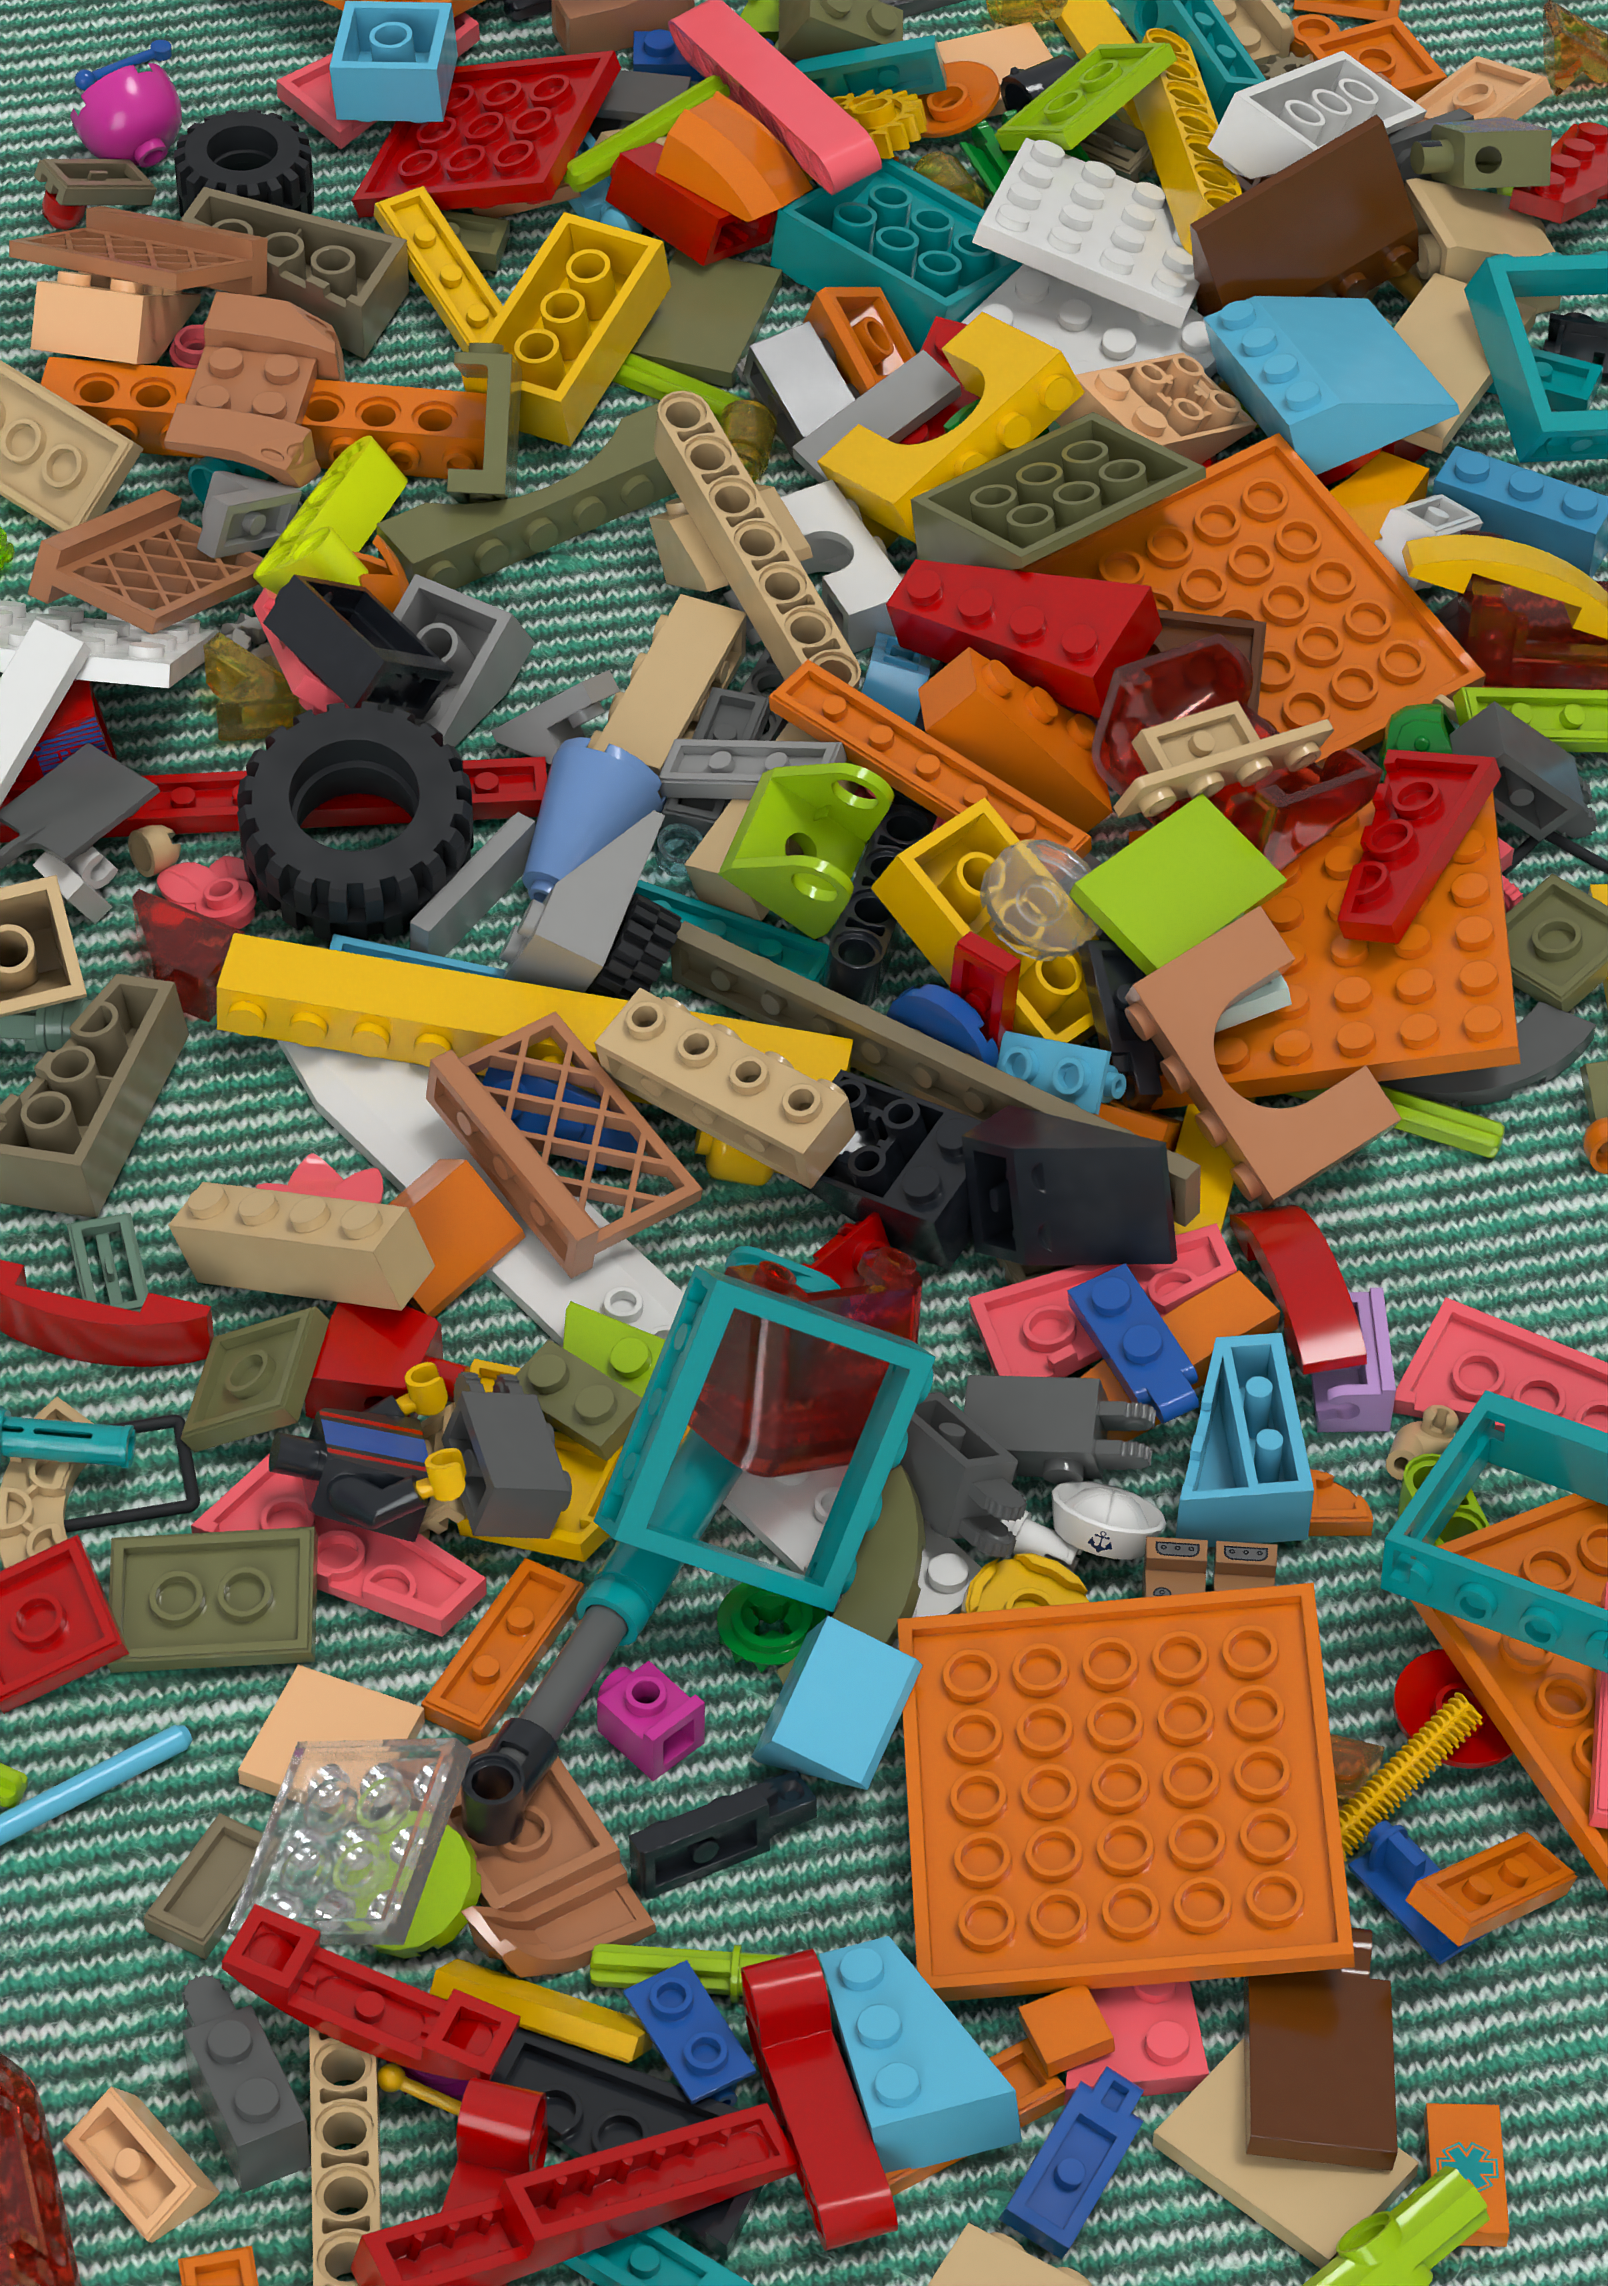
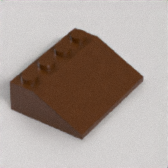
M1377 114L1190 224L1194 278L1200 283L1196 293L1197 312L1203 317L1222 310L1229 303L1246 300L1253 296L1363 298L1368 291L1390 278L1404 275L1415 263L1419 262L1418 225L1384 122Z

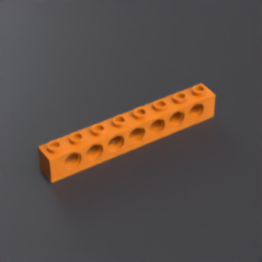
M48 357L40 385L144 448L141 453L193 458L206 457L166 449L164 445L177 403L185 404L197 369ZM316 379L301 426L310 429L312 432L316 460L322 469H329L347 447L360 438L370 435L405 476L448 479V468L483 470L487 393Z

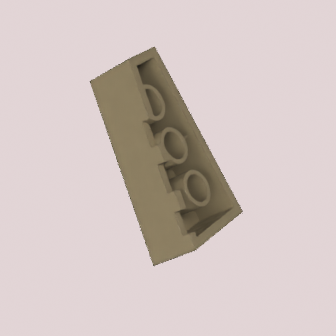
M203 187L180 220L268 238L267 294L257 296L289 301L329 323L336 332L341 348L364 359L409 293L406 239Z
M116 974L69 1027L71 1037L63 1047L55 1052L48 1051L34 1066L36 1077L19 1096L10 1094L0 1105V1203L93 1218L98 1217L189 1036L175 982Z

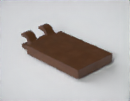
M1351 1927L1354 1968L1245 1977L1243 1985L1247 2155L1393 2170L1398 2146L1391 1981L1370 1978L1372 1931L1370 1929Z

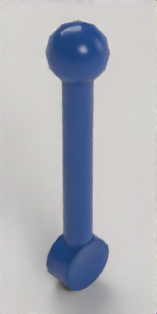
M155 40L151 43V49L92 72L87 69L80 70L76 73L74 82L79 89L85 91L105 75L129 65L137 66L152 59L157 61L168 60L172 56L171 44L166 40Z

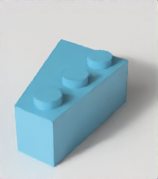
M1282 1333L1216 1337L1201 1401L1196 1433L1194 1434L1185 1482L1179 1499L1176 1538L1208 1540V1547H1216V1541L1272 1543L1308 1540L1314 1487Z
M889 1936L819 1954L820 1965L829 1997L833 2027L846 2070L884 2173L911 2168V2170L924 2168L1022 2142L1016 2090Z

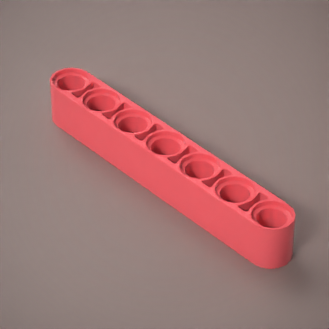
M707 0L668 21L673 41L684 59L705 79L712 75L720 76L722 82L730 88V95L727 98L739 104L759 120L783 144L797 164L829 194L834 195L882 169L881 157L868 132L724 1Z

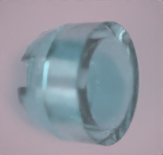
M683 823L670 824L663 828L658 835L654 850L657 865L669 876L680 878L688 876L684 864L702 841V834L694 827ZM686 847L691 851L683 858H677Z

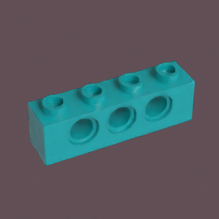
M1116 0L1114 5L1128 24L1129 30L1140 43H1142L1146 31L1150 28H1160L1174 32L1189 43L1218 125L1236 92L1266 81V78L1212 0Z

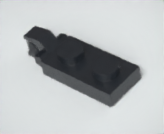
M1086 940L1078 952L1100 1049L1111 1052L1109 1065L1115 1066L1118 1073L1123 1074L1126 1078V1089L1122 1096L1124 1106L1137 1111H1150L1152 1109L1151 1106L1158 1097L1163 1095L1159 1076L1163 1075L1160 1062L1164 1060V1057L1151 1038L1143 1041L1137 1035L1125 1014V1008L1130 1006L1125 999L1133 984L1147 975L1113 940Z
M795 1771L765 1779L764 1783H758V1785L735 1794L718 1797L707 1805L669 1820L655 1822L644 1830L629 1835L631 1882L641 1898L650 1899L770 1851V1839L777 1833L817 1818V1799L801 1778V1774Z

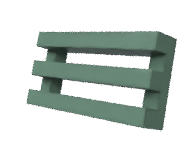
M131 1213L68 1223V1238L81 1299L97 1303L83 1237L94 1235L109 1305L140 1312L149 1292ZM120 1231L135 1296L133 1301L123 1302L108 1235L110 1232Z

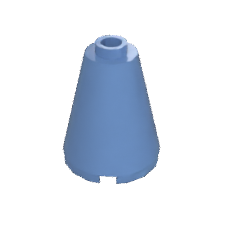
M584 737L567 739L557 749L552 759L522 877L523 884L527 888L531 900L535 899L543 903L558 881L653 810L659 813L662 812L667 801V796L660 798L658 794L662 782L658 775L642 760L612 744H608L605 752L586 748L591 738Z

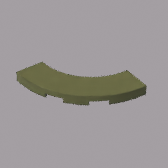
M902 1465L890 1471L881 1493L882 1509L879 1519L870 1531L865 1532L855 1557L857 1568L854 1581L849 1590L843 1594L832 1618L891 1647L896 1638L898 1639L897 1619L912 1618L921 1591L918 1580L922 1563V1551L926 1549L924 1519L919 1499L910 1477ZM796 1657L776 1670L783 1686Z

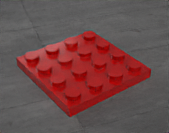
M615 51L455 67L443 122H395L351 200L359 218L374 217L375 203L421 186L425 187L439 210L445 211L472 207L489 209L497 205L515 203L535 205L552 200L568 170V162L577 153L621 70Z

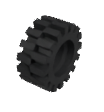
M638 893L632 895L604 967L585 993L629 1001L639 988L650 992L653 981H657L661 974L660 969L664 963H667L671 954L669 951L676 943L678 937L676 934L681 928V916Z

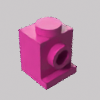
M650 1661L644 1663L634 1672L628 1667H620L609 1674L603 1681L598 1692L599 1697L597 1698L598 1732L652 1781H655L705 1743V1702L696 1694L690 1698Z

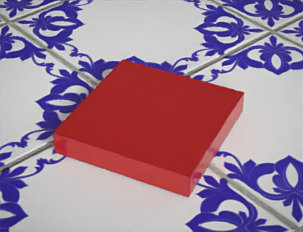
M78 1534L0 1571V1710L3 1714L129 1654L87 1549Z

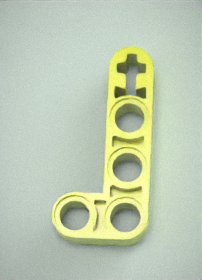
M368 435L360 438L337 457L253 573V577L263 589L265 587L277 595L281 588L289 583L294 574L360 586L358 577L362 574H368V570L352 551L359 552L376 529V524L381 522L408 483L405 475L372 436Z

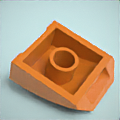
M718 91L715 92L713 97L689 110H683L667 134L655 171L746 222L776 211L813 190L800 166L783 144L759 120L739 104Z

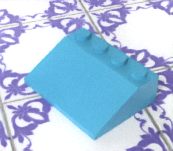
M1253 296L1246 300L1229 303L1222 310L1203 318L1212 354L1216 359L1217 373L1226 382L1268 438L1280 433L1315 475L1460 414L1455 400L1368 298Z

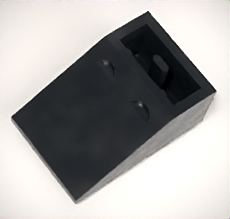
M841 1069L832 1082L841 1088L848 1097L855 1134L811 1189L800 1183L798 1184L854 1222H862L873 1212L879 1213L891 1247L950 1270L973 1237L961 1136L983 1121Z
M1013 1105L1006 1106L961 1136L975 1252L1022 1265L1173 1264L1178 1260L1166 1142Z

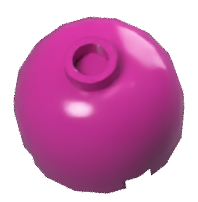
M148 63L153 72L145 71L138 73L134 65L122 67L102 77L81 95L86 105L81 109L79 115L73 108L70 116L72 126L91 154L99 159H130L136 166L140 165L141 167L153 166L165 158L168 149L174 143L182 126V108L175 86L166 71L159 65Z

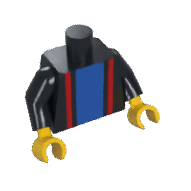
M425 1362L409 1369L405 1375L408 1394L398 1399L391 1394L363 1412L332 1408L319 1410L316 1413L308 1438L277 1432L270 1449L269 1471L302 1478L308 1510L315 1515L415 1542L431 1497L434 1496L438 1501H453L460 1497L466 1485L464 1478L467 1472L461 1451L457 1448H446L428 1456L420 1419L407 1417L413 1412L422 1416H431L444 1410L448 1394L443 1378L439 1377L437 1366L434 1363Z

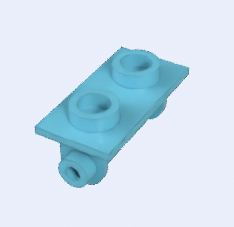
M1005 1031L1002 1037L997 1069L1013 1077L1020 1078L1028 1084L1066 1102L1073 1103L1089 1113L1099 1115L1101 1102L1109 1103L1113 1098H1121L1126 1089L1125 1076L1118 1073L1115 1066L1109 1065L1110 1051Z

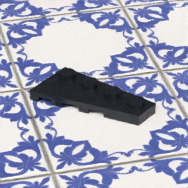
M518 2027L490 2080L546 2093L548 2140L574 2158L740 2111L738 2108L708 2097L691 2105L682 2088L522 2027ZM780 2125L786 2137V2126ZM764 2185L668 2222L727 2261Z

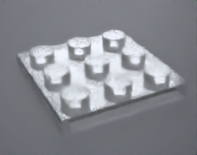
M457 1738L297 1742L227 1931L236 1937L254 1904H257L320 1931V1944L404 1945L473 1752Z

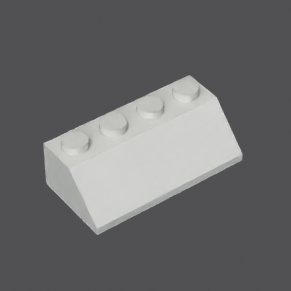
M1340 51L1236 92L1208 149L1223 159V164L1228 170L1239 176L1253 179L1280 172L1376 114L1384 122L1388 135L1423 120L1427 110L1346 52Z

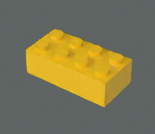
M563 212L479 342L503 345L504 352L512 354L522 368L519 431L571 447L672 287L662 240ZM462 375L465 392L487 393L488 379L467 378Z
M985 797L898 854L872 885L871 889L949 986L951 983L954 947L970 931L1021 960L1012 1032L1080 1045L1097 1033L1078 950L1086 940L1100 939Z

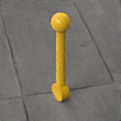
M393 2063L385 2064L377 2072L378 2085L385 2092L391 2093L401 2090L459 2116L461 2101L406 2077L405 2072L399 2065Z

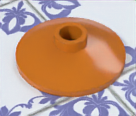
M956 61L943 64L947 77V90L917 95L918 99L922 100L927 120V132L921 133V137L941 138L955 135L970 129L986 118L996 106L1001 92L1000 83L995 72L984 64L972 61Z

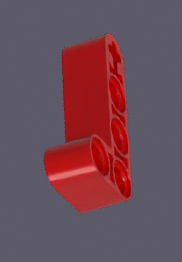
M811 1948L742 1967L741 1981L744 2011L750 2043L777 2122L780 2125L786 2126V2139L799 2161L796 2175L822 2247L827 2251L897 2231L898 2220L892 2193L832 2032L828 1992L815 1951Z
M471 2077L465 2089L458 2116L456 2133L458 2160L441 2212L498 2196L504 2179L544 2168L548 2146L546 2093Z

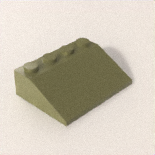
M1092 412L912 498L911 507L918 560L1006 570L1023 568L1206 478V468Z

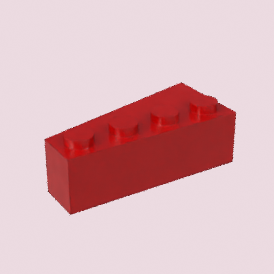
M918 559L914 560L886 603L900 647L947 664L970 647L990 661H1000L1010 670L1012 675L1031 687L1044 689L1058 704L1103 720L1106 719L1163 629L1152 587L1148 585Z

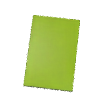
M1165 42L1099 44L997 130V133L994 135L1002 151L1020 150L1026 138L1034 141H1050L1060 146L1063 150H1072L1177 60L1170 43Z
M1201 793L1075 882L1069 896L1148 976L1253 909L1265 904L1282 891L1287 879Z

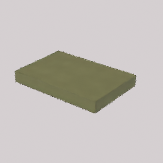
M677 249L668 265L672 287L630 353L704 383L732 388L738 377L737 364L741 362L740 359L745 358V355L748 354L749 346L754 344L782 286V269L730 258L702 266Z
M315 1527L111 1538L109 1605L129 1654L107 1664L110 1672L315 1662L318 1535Z

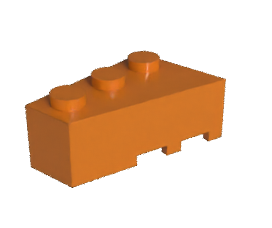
M970 647L918 688L925 732L1085 833L1089 832L1113 813L1099 747L1100 734L1094 723L1085 715L1072 713L1055 702L1044 689L1031 687L1012 675L1010 670L1000 661H990Z

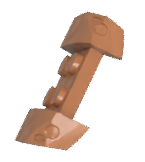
M216 291L204 325L205 347L185 404L177 403L164 440L165 448L243 463L271 475L284 485L301 488L321 472L319 463L316 460L312 432L310 429L301 426L316 379L345 382L343 353L336 332L329 323L289 301Z
M497 1733L442 1757L416 1764H397L384 1771L392 1802L396 1810L401 1814V1817L421 1814L441 1819L471 1843L477 1856H474L476 1871L481 1874V1893L478 1900L482 1906H471L461 1911V1913L468 1921L474 1944L489 1958L502 1960L507 1970L523 1978L576 1971L590 1964L592 1951L597 1944L632 1945L656 1933L654 1921L628 1883L627 1871L620 1860V1849L559 1757H557L525 1808V1824L522 1832L513 1841L498 1846L479 1844L469 1838L464 1831L461 1818L460 1779L464 1766L472 1758L485 1753Z

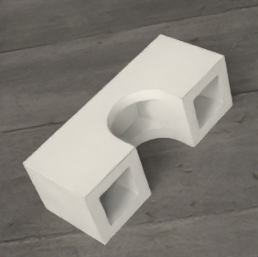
M832 479L782 496V501L811 548L813 558L800 562L807 575L815 572H831V574L822 576V601L852 652L856 653L873 647L877 632L896 637L886 603L905 574H898L889 561L883 541L878 536L872 537L862 522V517L856 503L851 499H846Z

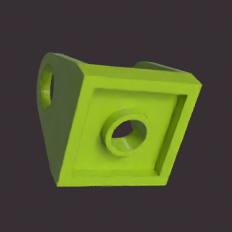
M849 763L785 766L770 769L762 774L718 875L811 938L817 939L827 935L850 901L854 891V885L851 881L852 875L866 843L894 799L893 790L883 778L874 772ZM847 780L858 783L869 789L876 798L867 799L856 796L841 787L837 781ZM787 839L796 841L802 848L804 855L787 856L785 851Z

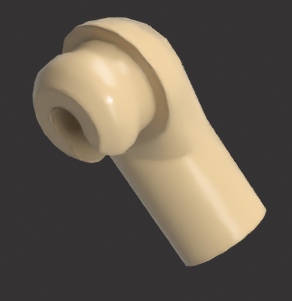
M1432 1405L1424 1411L1423 1421L1412 1422L1403 1426L1397 1432L1386 1459L1388 1473L1395 1479L1402 1480L1405 1466L1413 1458L1422 1454H1442L1456 1434L1454 1431L1459 1424L1456 1413L1446 1406Z

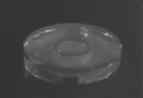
M1022 840L1006 847L984 873L980 890L982 908L985 905L987 906V911L992 918L989 925L995 935L1016 953L1038 961H1053L1056 957H1065L1067 955L1070 957L1078 953L1084 942L1091 940L1100 928L1069 896L1074 883L1092 871L1090 866L1068 847L1049 840Z

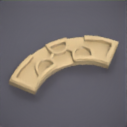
M59 1397L54 1398L34 1418L92 1423ZM10 1457L9 1465L0 1486V1559L3 1570L68 1539L64 1527L66 1505L73 1485L83 1468L87 1465L86 1463Z

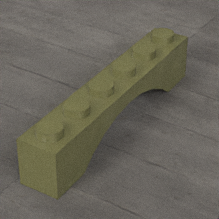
M659 403L622 418L613 437L597 456L575 473L551 486L519 497L488 503L441 504L426 502L377 523V534L399 559L409 584L414 575L417 574L455 590L674 494L676 490L654 451ZM378 550V558L384 560L382 554Z

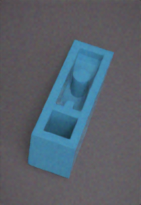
M877 632L861 693L915 725L921 706L918 688L928 681L932 658L900 647L897 637Z

